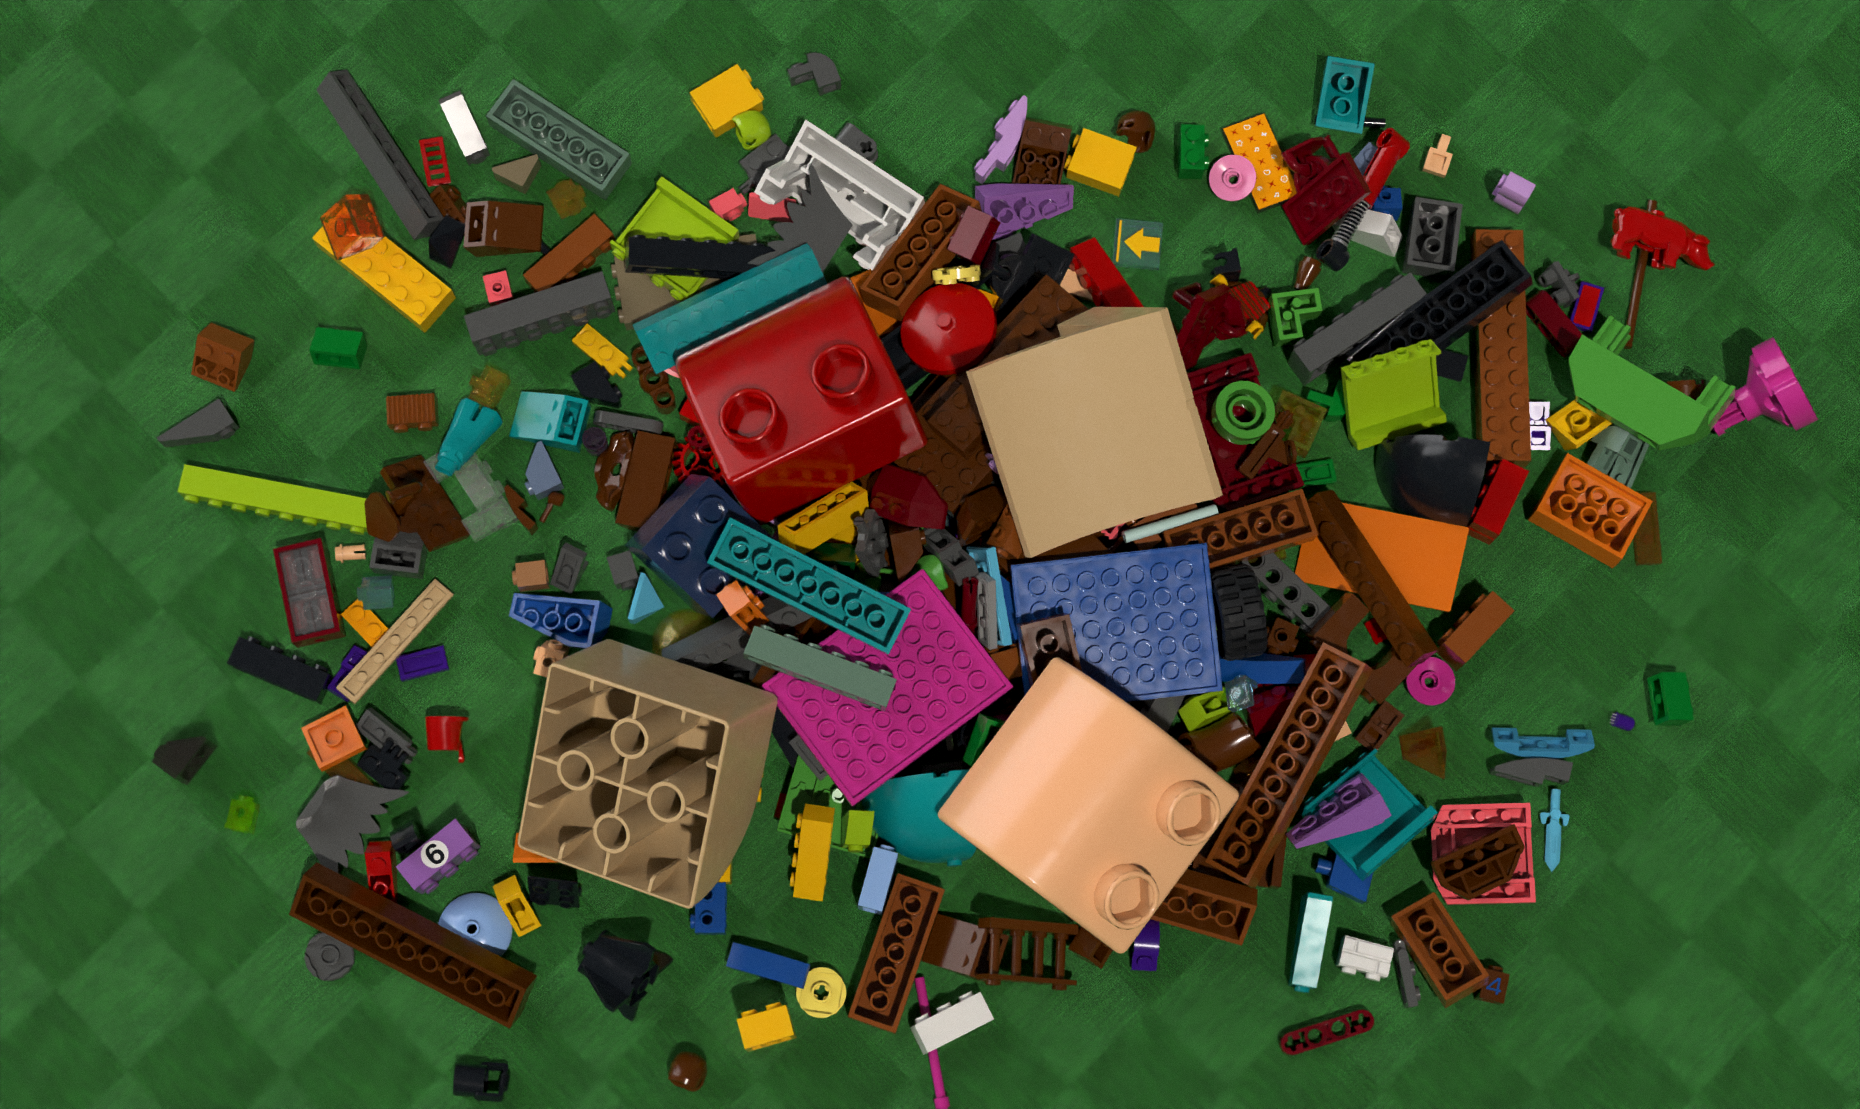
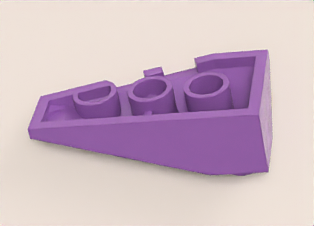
M997 183L975 186V199L980 202L982 212L1001 222L992 240L1007 238L1013 235L1012 232L1021 228L1027 229L1032 227V224L1044 218L1048 220L1073 209V185Z
M1360 773L1334 790L1336 795L1328 802L1323 800L1319 804L1320 809L1314 815L1305 816L1286 833V836L1294 847L1298 849L1371 829L1376 825L1382 824L1385 819L1392 815L1380 792Z

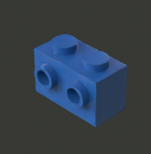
M717 882L713 889L695 905V914H691L690 927L695 929L696 935H726V882Z

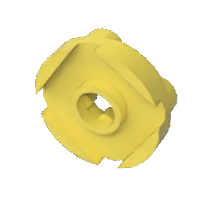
M970 265L967 268L965 266H953L932 270L935 284L943 285L956 284L957 279L958 281L965 282L979 281V275H981L980 265Z
M818 967L808 972L804 989L796 988V997L800 1007L808 1015L815 1018H828L837 1014L843 1007L846 1000V986L842 978L834 970ZM820 986H825V991L829 992L828 996L823 997V1000H818V995L814 994V991L819 990Z

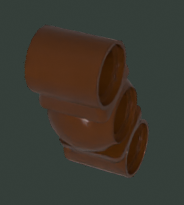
M642 346L637 347L632 353V361L635 369L638 371L641 389L650 395L659 413L666 415L672 413L676 408L674 393L670 389L668 373L662 371L655 374L650 361L646 364L638 363L637 360L641 356L647 355ZM653 376L660 378V381L655 385L648 383V380ZM662 397H669L671 399L667 405L659 404V400Z

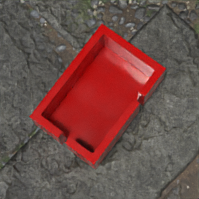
M1502 459L1498 464L1494 463L1483 479L1486 485L1484 484L1481 490H1479L1475 503L1476 506L1467 525L1469 536L1490 545L1500 535L1529 473L1528 470L1505 459Z

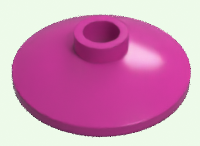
M1430 657L1422 664H1418L1406 677V686L1410 695L1417 702L1428 706L1439 705L1452 695L1455 688V676L1446 662L1439 658ZM1425 679L1433 681L1432 687L1426 686Z

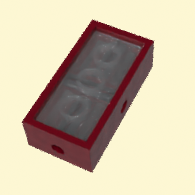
M317 538L273 549L291 642L297 648L346 637L328 547L322 538Z

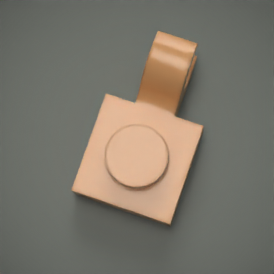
M1442 134L1437 148H1429L1422 171L1445 178L1453 155L1446 152L1451 136Z

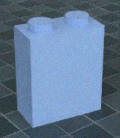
M880 844L879 848H873L858 902L859 910L883 915L898 860V853L894 852L895 848Z

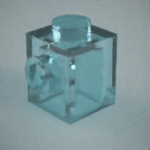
M392 575L362 578L361 587H357L358 601H363L364 610L394 607L395 593Z

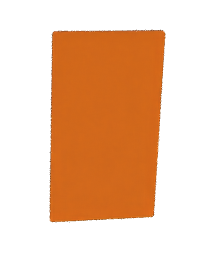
M1342 503L1408 604L1450 612L1469 528ZM1319 533L1313 541L1301 544L1295 574L1304 583L1358 594Z

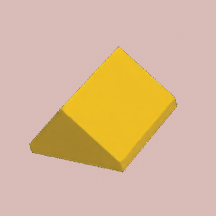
M1576 399L1546 419L1547 425L1551 426V431L1565 451L1577 449L1613 424L1576 402Z

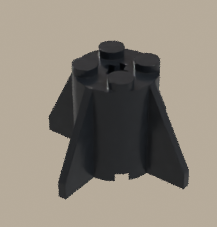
M605 929L594 943L590 941L584 947L582 954L585 957L577 971L588 978L605 1008L611 1012L619 1009L622 1015L632 1022L635 1019L640 1001L648 993L645 991L648 983L653 986L657 975L673 962V958L665 953L655 951L656 948L648 943L619 938Z

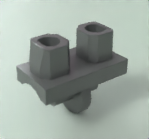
M1559 261L1552 263L1537 279L1544 288L1552 286L1555 292L1550 296L1558 306L1563 305L1564 308H1567L1580 297L1577 292L1579 287L1576 284V281L1580 278L1579 274L1571 275L1568 269H1563Z

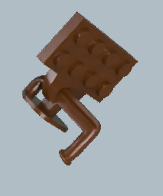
M422 455L382 468L380 474L391 491L387 490L385 497L380 492H373L365 500L366 526L369 535L390 542L395 539L400 531L405 533L417 532L429 552L462 541L470 536V531Z

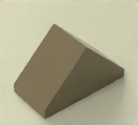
M535 154L492 167V171L497 181L526 194L540 170L541 164L538 155Z

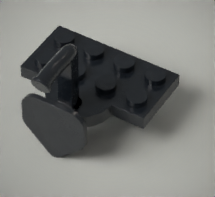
M1032 234L1022 255L1010 253L999 258L1000 245L992 241L980 264V280L969 283L979 288L989 279V285L993 293L1000 298L994 310L997 324H1000L1046 274L1060 285L1075 254Z

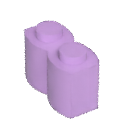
M1510 171L1508 176L1503 174L1492 195L1496 197L1493 202L1518 215L1536 184Z

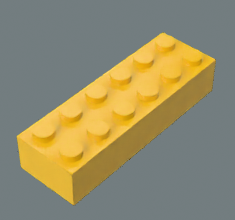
M344 203L312 237L319 249L424 333L456 299L452 289Z

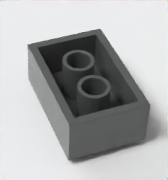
M1415 197L1410 207L1402 273L1408 274L1411 272L1413 275L1446 280L1453 275L1463 204Z

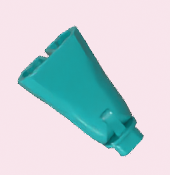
M468 398L461 400L441 445L435 469L447 476H452L455 471H459L479 447L502 425L503 422L498 412L483 406L479 413L480 404Z

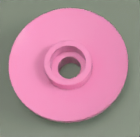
M1240 155L1224 156L1211 168L1209 174L1210 187L1214 194L1222 200L1230 202L1242 200L1255 187L1256 171L1252 163L1245 157ZM1231 177H1237L1238 181L1235 184L1229 182Z

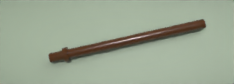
M1648 200L1646 211L1656 210L1657 201ZM1639 249L1626 325L1631 327V331L1628 334L1631 338L1625 345V349H1632L1649 252Z

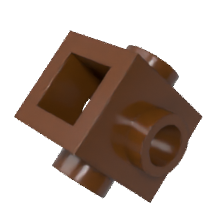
M1277 617L1272 627L1267 626V653L1287 656L1289 651L1294 653L1299 639L1295 638L1299 626Z

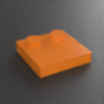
M346 705L301 728L315 761L322 772L367 749Z

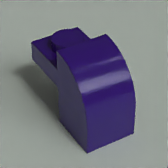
M1150 919L1134 940L1131 970H1157L1160 945L1159 921Z

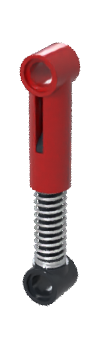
M1387 128L1378 137L1376 142L1378 148L1363 174V178L1372 193L1351 209L1347 215H1344L1345 217L1340 221L1341 224L1338 225L1337 231L1334 232L1335 235L1331 239L1323 241L1316 251L1317 259L1335 272L1341 270L1347 264L1350 258L1347 247L1350 240H1352L1351 236H1354L1355 229H1358L1357 225H1360L1359 222H1362L1361 218H1364L1365 211L1372 209L1397 161L1403 158L1410 148V142L1393 128Z

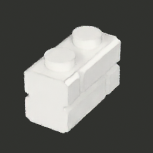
M1345 935L1341 939L1336 966L1342 967L1341 972L1356 975L1357 971L1366 974V979L1380 982L1381 978L1385 979L1388 977L1394 948Z

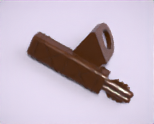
M1290 410L1280 412V415L1276 417V424L1272 423L1269 430L1259 439L1242 464L1239 465L1238 472L1247 479H1252L1256 476L1267 458L1284 465L1296 463L1297 451L1294 441L1282 440L1286 434L1283 430L1289 429L1294 420V414L1290 413Z

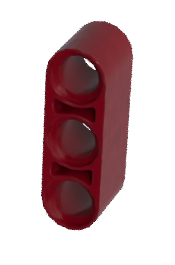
M1540 290L1526 301V315L1561 356L1567 357L1573 352L1582 333L1546 291Z

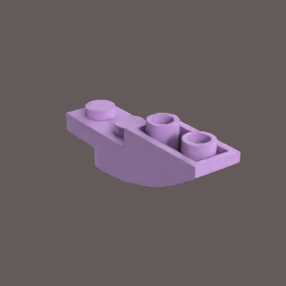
M1025 95L1019 101L1016 99L1009 107L1008 111L1010 113L1005 119L1001 117L995 125L996 140L988 150L989 155L985 160L981 158L974 167L975 180L980 184L986 181L996 167L1004 172L1017 152L1027 114V97Z

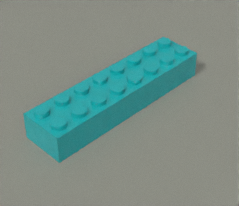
M806 243L643 319L632 326L655 374H658L675 366L676 358L679 355L826 285L827 282L813 250Z
M729 518L707 561L708 565L886 655L890 653L911 611L909 607L732 518Z

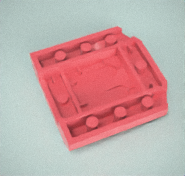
M1530 803L1442 805L1431 829L1432 861L1479 837L1515 824L1525 846L1522 854H1520L1511 880L1471 900H1466L1443 888L1432 867L1433 881L1446 905L1536 903Z

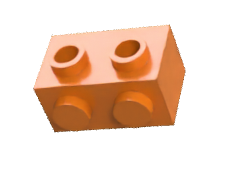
M735 580L716 594L730 617L749 635H751L754 626L761 627V625L769 621L762 610L765 607L764 603L758 595L753 593L747 584L743 587Z

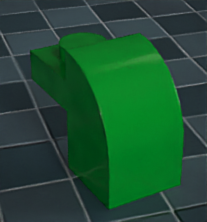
M1342 380L1336 382L1332 396L1309 390L1304 405L1309 406V409L1314 412H1326L1324 419L1326 422H1337L1344 419L1346 412Z

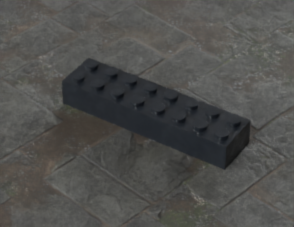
M1501 240L1345 355L1346 360L1350 365L1353 362H1360L1375 355H1382L1429 339L1443 351L1533 285L1532 277L1504 241Z

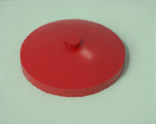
M962 283L942 284L922 293L906 311L901 325V340L909 358L922 370L937 375L960 373L976 365L992 347L997 333L996 314L987 297L978 289Z

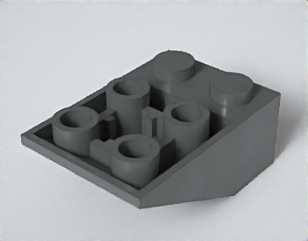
M400 531L395 539L390 542L375 537L369 568L376 574L423 579L428 549L417 532L405 533Z

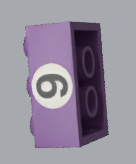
M454 819L399 863L396 868L415 891L422 895L425 892L429 894L439 886L438 882L445 876L449 878L459 870L457 866L464 860L469 862L478 855L477 850L481 846L466 827L457 819Z

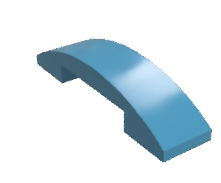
M1492 728L1495 747L1507 753L1526 758L1557 759L1571 757L1592 750L1595 746L1592 730L1566 729V737L1518 736L1517 728Z

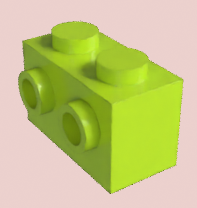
M1229 686L1223 687V691L1203 693L1200 696L1196 694L1187 698L1184 701L1185 705L1178 712L1189 732L1221 720L1231 712L1236 711L1240 706Z

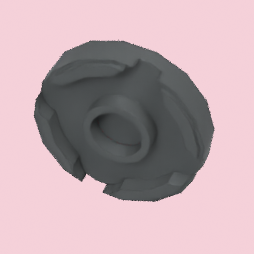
M321 932L309 941L304 956L306 967L313 976L323 981H335L343 978L351 971L355 963L356 952L354 948Z

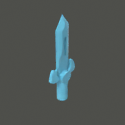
M1551 789L1550 811L1548 813H1540L1541 824H1546L1547 817L1550 819L1549 824H1546L1545 862L1551 872L1560 863L1562 826L1559 824V819H1562L1563 826H1567L1569 821V815L1561 814L1560 789Z

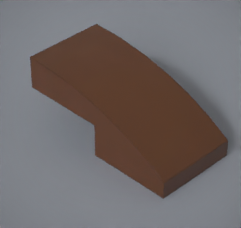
M507 484L504 490L514 514L523 527L533 535L538 530V527L523 512L528 506L526 501Z
M1385 700L1355 739L1370 751L1378 750L1405 715Z

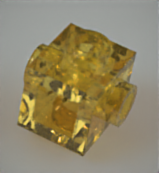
M572 179L563 180L546 192L561 219L576 215L583 208L587 207L583 200L586 197L580 184L576 186Z

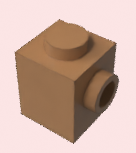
M545 560L515 563L516 571H512L513 585H517L520 592L550 589L548 566Z

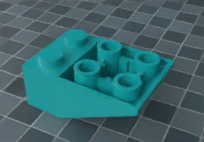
M521 391L509 437L533 443L542 440L546 446L580 453L591 411L589 400L561 394Z

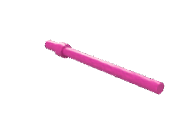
M924 977L915 978L921 1016L928 1013L931 1017ZM935 1049L928 1053L936 1099H934L935 1109H948L950 1107L949 1096L946 1097L938 1050Z

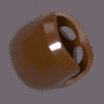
M1130 111L1119 119L1116 134L1117 136L1126 135L1128 137L1127 144L1137 147L1136 153H1144L1152 147L1155 138V122L1147 112Z
M682 1051L672 1061L668 1072V1079L677 1087L692 1092L698 1091L703 1086L707 1076V1062L703 1057L694 1052Z

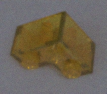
M1283 390L1275 406L1274 420L1276 421V417L1282 411L1290 410V413L1294 414L1293 423L1289 426L1292 429L1287 440L1294 441L1297 456L1305 459L1327 409Z

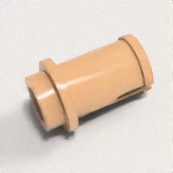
M340 544V546L335 547L336 561L344 563L346 560H366V553H355L356 551H366L365 544L351 546Z

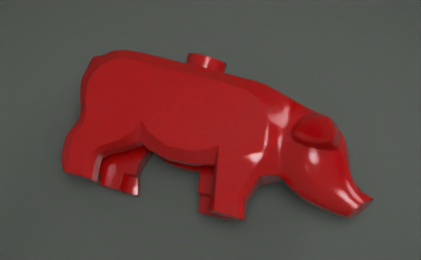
M1636 207L1618 208L1614 211L1615 218L1612 224L1614 235L1610 243L1612 248L1617 250L1618 257L1630 259V252L1633 246L1636 245L1644 251L1652 252L1651 267L1664 270L1665 267L1675 269L1676 261L1679 257H1682L1688 264L1704 271L1715 265L1709 258L1707 246L1710 240L1705 235L1696 234L1685 224L1665 217L1664 212L1659 210H1651L1649 212Z

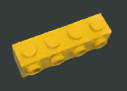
M853 482L836 489L777 525L779 542L805 555L853 525L856 517L864 518L865 510L869 509L867 490Z
M805 803L803 813H798L796 828H801V830L795 836L794 848H798V853L794 852L792 867L796 868V872H792L790 878V886L794 887L793 897L823 902L835 808Z

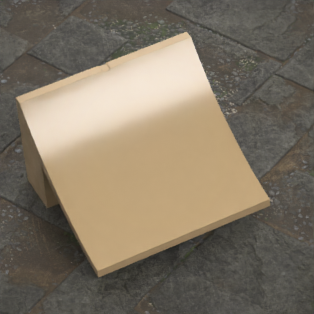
M1093 307L1058 324L1061 337L1006 355L966 371L1025 557L1032 558L1068 542L1129 521L1182 506L1216 499L1223 495L1167 307Z

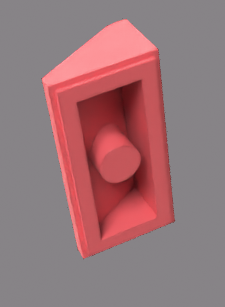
M751 192L749 193L748 216L793 223L788 212L787 203L797 204L795 199L786 198L775 205L767 204L760 199L759 195Z

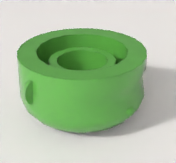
M1237 381L1227 385L1216 397L1211 410L1212 424L1217 433L1228 442L1239 445L1254 444L1269 430L1275 417V406L1269 393L1262 386L1250 381ZM1233 406H1241L1247 409L1252 421L1246 423L1238 421L1233 415Z

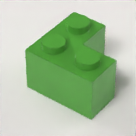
M1319 288L1271 294L1267 301L1271 306L1268 313L1274 347L1293 345L1303 338L1300 320L1317 318L1322 312Z

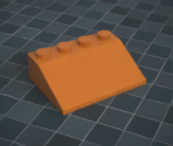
M1567 453L1540 497L1528 521L1607 566L1614 568L1623 559L1653 501Z

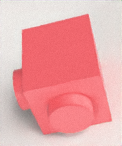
M506 270L483 276L491 307L514 300L510 279Z

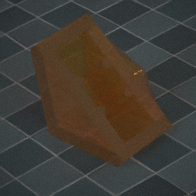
M1442 726L1399 736L1403 760H1407L1442 779L1445 778L1447 750Z

